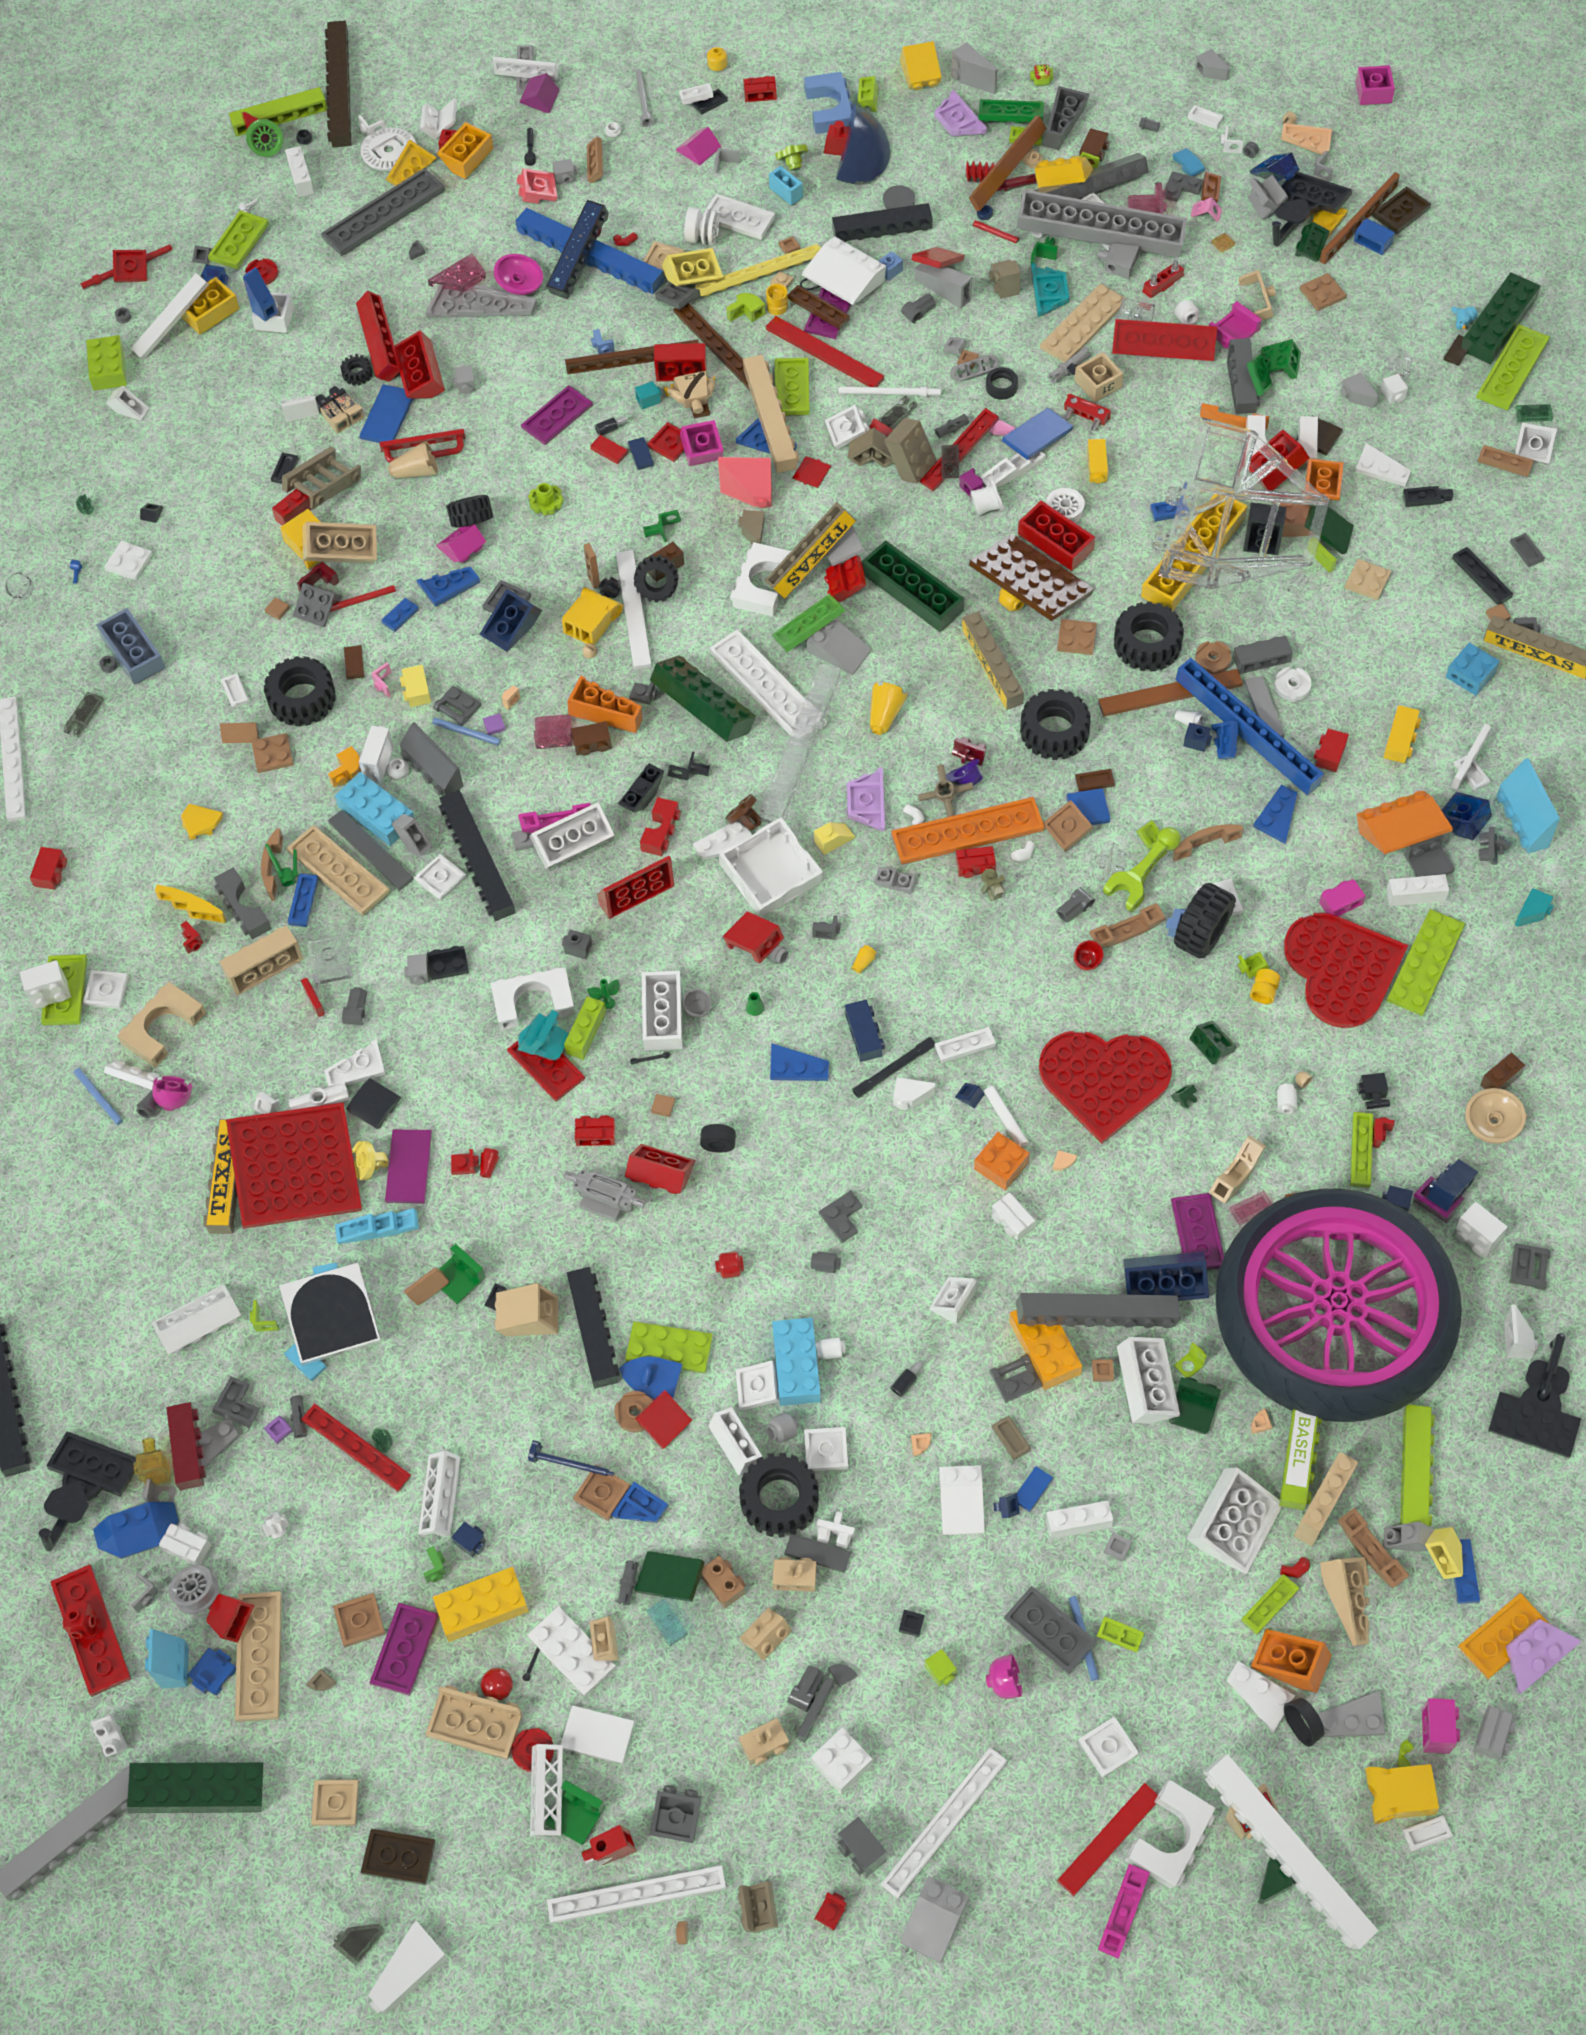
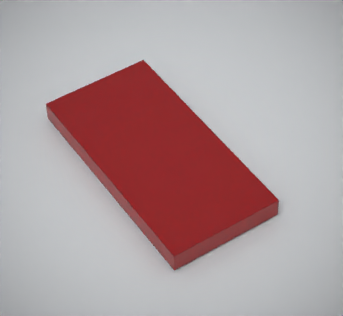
M518 1041L507 1048V1052L555 1102L586 1079L563 1053H561L557 1060H551L517 1050Z

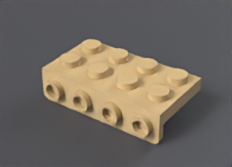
M450 1685L439 1687V1696L425 1736L508 1760L523 1716L519 1706L511 1702H507L506 1705L498 1703L499 1700L493 1697L480 1698L477 1693L472 1691H466V1693L459 1692L456 1687Z

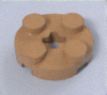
M1207 641L1197 648L1195 661L1209 674L1224 672L1230 666L1231 651L1222 642L1215 641V643H1209ZM1209 656H1212V657H1213V656H1217V657H1216V660H1212V659H1210Z
M640 1391L628 1392L615 1405L616 1421L623 1430L633 1433L642 1432L644 1429L635 1420L637 1416H633L630 1412L635 1407L638 1411L642 1412L653 1400Z

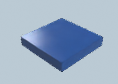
M1103 788L1068 793L1066 795L1067 802L1071 800L1091 825L1110 822Z

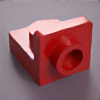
M185 921L180 926L183 930L181 934L186 939L183 946L189 954L192 951H197L203 944L200 934Z
M1386 1117L1375 1118L1372 1147L1380 1148L1381 1143L1385 1142L1386 1131L1393 1130L1395 1120H1389Z
M469 1149V1154L451 1155L452 1175L475 1174V1167H479V1157L475 1155L474 1149Z
M827 1892L825 1900L814 1920L834 1931L847 1908V1903L844 1902L845 1898L836 1892H833V1894Z

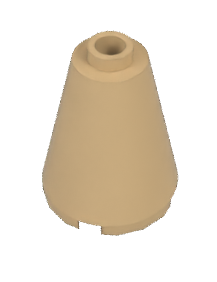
M427 441L422 442L391 461L390 466H388L390 475L396 479L437 475V463L435 456H432L430 452L432 449Z

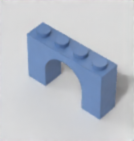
M842 72L804 77V90L807 100L830 97L839 102L834 108L813 112V125L816 134L827 133L829 125H834L836 121H843L844 126H849L853 104L852 101H849L850 93L849 89H846L847 81L846 78H843Z

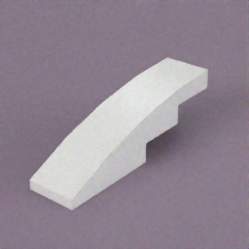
M1040 451L1026 460L1017 453L1009 460L1007 457L983 474L981 478L986 487L992 485V480H995L996 487H1000L1040 464L1046 459V456Z

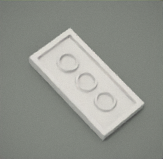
M719 194L714 196L707 207L710 213L712 210L718 211L720 227L759 240L763 239L775 219V213Z
M559 1606L527 1635L584 1697L616 1668L612 1661L594 1660L591 1639Z

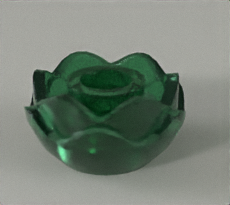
M86 494L79 495L76 500L78 510L84 515H91L94 511L91 499L86 497Z
M383 1428L375 1429L371 1436L375 1441V1448L380 1450L381 1453L388 1452L393 1444L390 1433Z

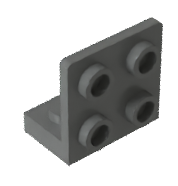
M303 583L293 617L325 627L334 601L340 602L342 595Z
M1443 834L1406 847L1404 856L1417 877L1447 875L1454 872V866L1441 847L1444 839Z

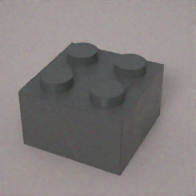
M859 1817L838 1833V1849L845 1858L847 1856L851 1858L853 1862L852 1867L859 1875L863 1873L867 1878L887 1861V1851Z

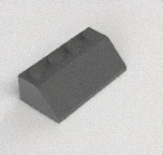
M413 722L400 743L402 758L412 763V768L417 773L420 772L427 784L431 783L434 786L433 788L439 796H444L463 788L459 767Z

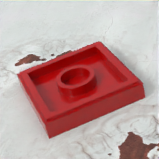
M113 250L114 282H146V250Z
M667 422L647 443L648 448L675 462L684 452L680 437L681 429Z
M663 1390L635 1418L662 1449L692 1421L666 1390Z

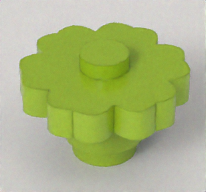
M806 144L789 145L785 149L776 152L775 157L779 161L785 160L790 171L802 167L801 155L807 153L808 148Z
M548 483L539 484L537 489H531L528 495L530 508L535 513L542 512L545 516L554 514L555 510L561 509L564 503L562 490L558 486H550Z

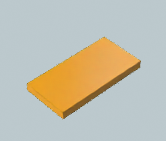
M1519 1593L1459 1644L1458 1648L1489 1680L1511 1661L1506 1650L1507 1644L1537 1619H1541L1548 1624L1550 1623Z

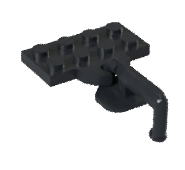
M1294 171L1281 185L1290 201L1282 203L1275 211L1276 217L1287 221V223L1280 229L1281 222H1272L1273 245L1278 247L1297 224L1303 223L1310 215L1317 213L1320 209L1336 214L1352 195V189Z
M1558 1333L1554 1340L1550 1342L1552 1351L1548 1362L1534 1360L1530 1363L1525 1377L1529 1388L1523 1392L1520 1398L1499 1392L1488 1432L1570 1459L1582 1418L1561 1412L1562 1403L1559 1395L1565 1393L1570 1379L1568 1371L1558 1366L1565 1342V1335L1563 1333Z
M66 1431L46 1465L47 1469L62 1474L63 1478L62 1487L52 1490L44 1503L45 1512L50 1516L58 1518L51 1531L43 1528L38 1533L45 1550L50 1552L54 1549L68 1523L80 1521L88 1509V1501L97 1497L102 1490L121 1497L140 1465V1459Z

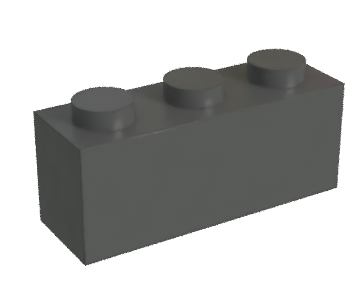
M1286 635L1277 636L1269 640L1256 641L1252 644L1235 647L1233 660L1239 674L1290 663L1293 651Z

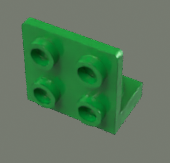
M1293 339L1261 348V353L1269 372L1283 369L1290 379L1297 378L1301 351Z
M455 1243L450 1248L452 1257L440 1268L449 1280V1284L443 1287L441 1291L453 1302L459 1304L486 1276L484 1269Z
M565 1780L561 1786L563 1792L561 1834L580 1845H584L605 1809V1805L599 1798ZM549 1816L546 1825L555 1830V1821Z

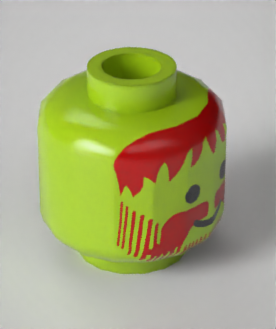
M1048 64L1035 65L1033 71H1030V81H1033L1035 86L1049 85L1053 81V68H1050Z

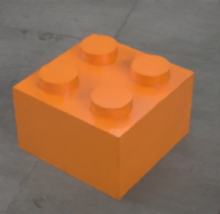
M997 1132L975 1158L974 1170L1006 1191L1029 1163L1030 1153L1000 1132Z

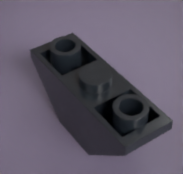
M648 763L618 804L633 813L645 810L657 794L664 770Z

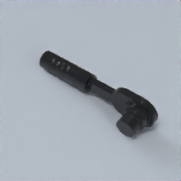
M528 128V153L525 154V164L533 166L536 163V155L533 153V128Z

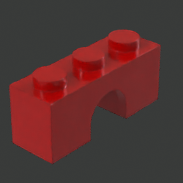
M657 797L652 809V820L662 825L655 829L645 827L640 840L642 852L662 856L663 852L668 850L670 844L668 839L670 835H674L675 821H679L681 816L678 802Z

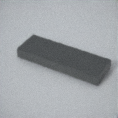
M790 1534L784 1555L796 1559L810 1558L812 1561H816V1565L845 1573L851 1552Z
M825 1678L797 1733L798 1740L806 1742L834 1687L833 1679Z

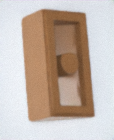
M255 722L220 723L222 743H252V740L259 738V730Z
M433 1268L405 1289L404 1293L416 1305H420L449 1284V1280L442 1270Z

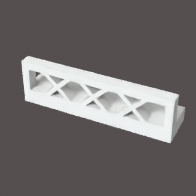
M493 57L495 75L532 78L547 73L552 80L557 81L560 68L556 63Z
M448 1451L429 1455L419 1535L425 1536L433 1533L443 1537L451 1535L461 1456ZM439 1459L438 1465L435 1468V1461ZM436 1479V1483H435L434 1487L432 1488V1484H433L434 1480ZM432 1499H433V1504H432V1506L429 1508L430 1502H431ZM431 1519L430 1528H427V1522Z
M537 1744L532 1746L530 1837L561 1835L563 1745ZM546 1750H557V1760L552 1765L545 1758ZM550 1770L556 1775V1783L552 1787L545 1781V1775ZM549 1793L556 1799V1805L551 1810L544 1804L545 1797ZM549 1815L555 1821V1830H544V1820Z

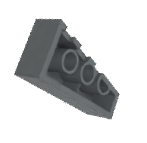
M1058 86L1043 146L1059 150L1085 110L1089 93Z
M1250 338L1230 339L1226 362L1235 414L1256 413L1257 407L1260 406V397L1257 396L1246 365L1253 358Z

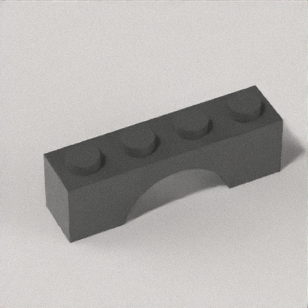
M234 867L214 877L216 882L215 890L219 896L223 894L225 897L223 899L224 904L228 909L232 908L233 912L231 914L236 922H241L240 928L245 936L249 935L253 940L272 929L269 920L260 907L249 908L239 903L245 886Z

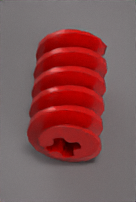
M967 160L965 175L967 182H970L973 177L974 182H977L979 178L981 183L995 166L994 162L989 167L988 162H985L984 166H982L981 161H979L976 166L975 161H972V164L969 165Z

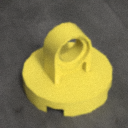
M358 1141L352 1150V1153H355L354 1166L356 1177L359 1180H369L374 1170H378L382 1166L385 1168L389 1164L386 1153L375 1152L373 1145L369 1141Z

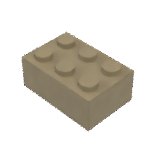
M904 418L884 440L899 476L903 481L918 483L937 462L919 420Z

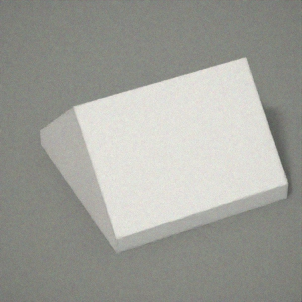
M314 394L281 402L286 422L319 415Z
M1522 423L1517 438L1515 454L1549 464L1557 429Z
M948 1277L929 1310L957 1324L976 1292L977 1281L973 1278Z

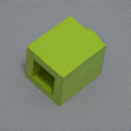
M940 1649L924 1660L925 1668L939 1687L942 1684L947 1686L956 1679L957 1669L943 1649Z

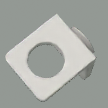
M361 115L358 116L360 130L363 134L366 133L367 136L374 134V130L378 126H381V129L386 128L383 120L369 126Z
M1226 126L1225 134L1221 135V144H1224L1223 152L1242 153L1243 141L1228 140V126ZM1236 144L1239 148L1234 150L1230 146Z

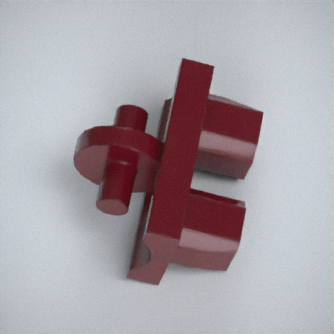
M966 737L956 738L951 755L961 758L962 764L979 759L978 765L982 766L986 754V745L982 743L972 744Z

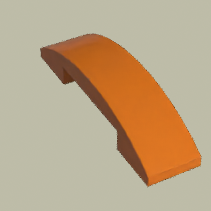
M1202 403L1200 416L1204 420L1223 429L1246 432L1247 417L1218 412L1219 406ZM1269 416L1265 417V430L1268 429Z

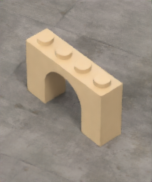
M170 982L159 989L157 995L146 1003L140 1013H137L132 1021L121 1029L118 1035L123 1046L154 1068L159 1065L168 1053L161 1043L148 1035V1028L151 1022L158 1016L174 1014L194 1027L206 1014L201 1003Z
M1339 1452L1296 1529L1294 1537L1313 1546L1338 1498L1358 1464L1356 1460Z

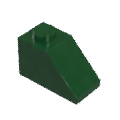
M1270 1857L1268 1860L1258 1900L1260 1904H1264L1288 1891L1292 1884H1296V1881L1291 1876L1288 1877L1280 1869L1281 1864L1277 1859L1274 1860Z

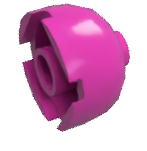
M162 1076V1080L158 1081V1078L154 1079L152 1095L154 1101L163 1107L164 1110L174 1111L185 1106L189 1101L192 1092V1084L190 1082L188 1085L184 1083L185 1079L176 1076Z
M1005 1655L995 1659L989 1667V1674L986 1675L988 1688L992 1687L994 1693L1000 1698L1013 1699L1022 1697V1684L1017 1686L1019 1684L1018 1673L1020 1672L1014 1655Z

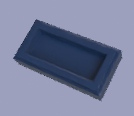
M644 437L628 441L637 470L654 466Z

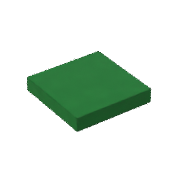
M1261 353L1246 364L1258 396L1263 395L1273 386Z

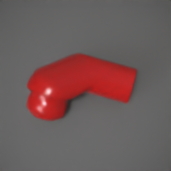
M632 232L626 238H621L620 234L613 236L616 246H629L638 239L635 232Z
M1301 1557L1294 1566L1281 1564L1280 1575L1284 1574L1294 1578L1302 1577L1310 1569L1309 1559Z

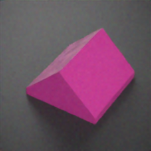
M708 126L695 132L676 151L700 166L717 152L721 145Z

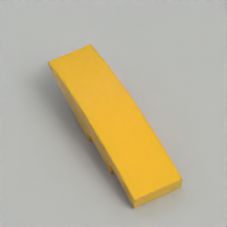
M156 885L155 893L158 899L171 901L175 909L187 910L190 918L226 923L223 911L208 901L176 888Z

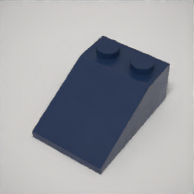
M506 589L479 635L508 652L534 626L543 610Z

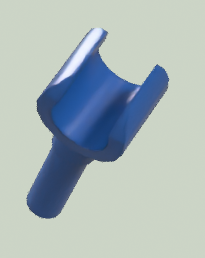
M72 559L70 569L74 570L73 583H77L82 564H80V561Z

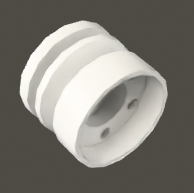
M689 207L684 227L685 242L697 244L701 236L702 244L706 245L708 240V244L714 246L719 232L718 211L712 210L710 213V210L706 209L702 216L701 208Z

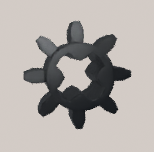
M610 577V579L604 578L599 584V590H601L599 593L608 598H616L621 590L619 587L620 583L613 577Z

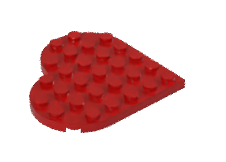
M1313 913L1311 916L1299 918L1289 927L1283 948L1285 958L1290 967L1297 974L1307 979L1304 993L1306 1003L1311 1012L1328 1025L1352 1028L1365 1024L1376 1015L1408 945L1336 915Z
M1068 1031L1052 1038L1044 1046L1039 1059V1075L1046 1089L1101 1144L1158 1100L1166 1092L1172 1075L1171 1061L1165 1049L1153 1039L1142 1035L1139 1037L1126 1034L1105 1042L1102 1038L1090 1032Z

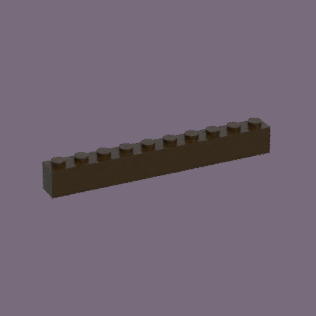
M346 20L327 22V29H325V37L328 39L325 40V47L328 50L325 51L326 61H328V63H325L326 72L328 73L326 74V82L329 84L326 86L327 96L329 95V97H326L327 107H329L327 109V117L330 119L327 120V127L330 132H327L328 142L332 143V148L352 146L349 42Z

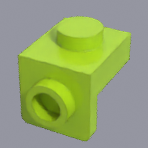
M1150 820L1139 828L1136 833L1146 847L1151 849L1157 841V835L1160 830L1153 820Z
M1261 952L1246 959H1243L1241 955L1237 956L1240 962L1237 964L1242 974L1246 973L1249 979L1255 977L1259 969H1270Z

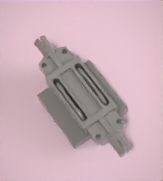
M584 1170L578 1172L577 1175L568 1171L564 1173L563 1178L572 1181L574 1190L578 1191L583 1197L580 1208L616 1222L621 1212H630L634 1205L643 1209L646 1204V1200L636 1197V1190L632 1189V1185L594 1171L589 1173Z

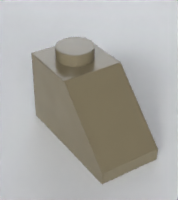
M743 510L742 517H739L738 526L742 529V535L752 545L753 542L762 543L765 523L764 512Z

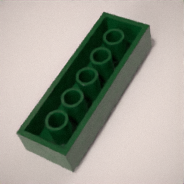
M1510 272L1464 336L1461 348L1467 350L1468 355L1491 365L1518 324H1520L1537 300L1541 285Z
M885 540L862 560L865 577L937 631L941 632L964 611V598L888 541Z
M678 655L656 663L650 681L723 740L728 742L750 732L756 715L740 704L736 698L726 693L723 688L716 685L709 677L702 674L698 668L687 662L684 657Z
M264 1762L130 1763L127 1811L128 1813L262 1812Z

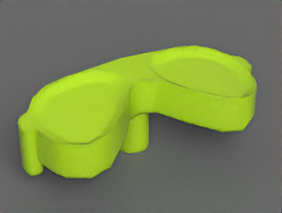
M1407 1739L1400 1744L1398 1768L1411 1766L1404 1755L1411 1752L1414 1747Z

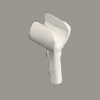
M255 199L246 205L240 203L239 208L241 211L249 213V208L258 203V200Z

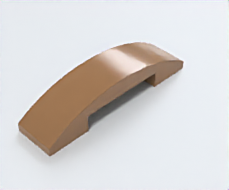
M1224 824L1199 830L1185 838L1174 849L1173 861L1191 856L1192 848L1222 838L1224 843L1242 838L1244 828L1242 825Z
M277 828L267 841L273 854L282 852L283 835L280 828ZM265 847L261 859V875L271 901H275L277 883L275 877L271 876L273 862Z
M1155 903L1141 909L1138 915L1109 927L1105 924L1089 931V934L1093 941L1097 942L1102 948L1109 947L1151 930L1162 923L1166 917L1159 905Z
M1355 1508L1338 1519L1341 1528L1362 1557H1365L1366 1562L1392 1589L1410 1576L1396 1558L1392 1559L1366 1527L1368 1525Z

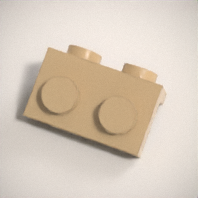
M768 1607L739 1639L755 1651L761 1660H765L790 1634L792 1629L782 1616Z

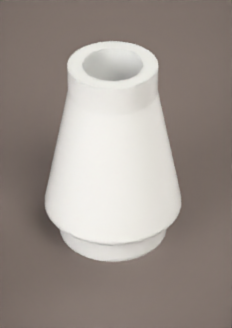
M1177 710L1175 720L1186 726L1189 723L1202 725L1203 715L1200 712Z

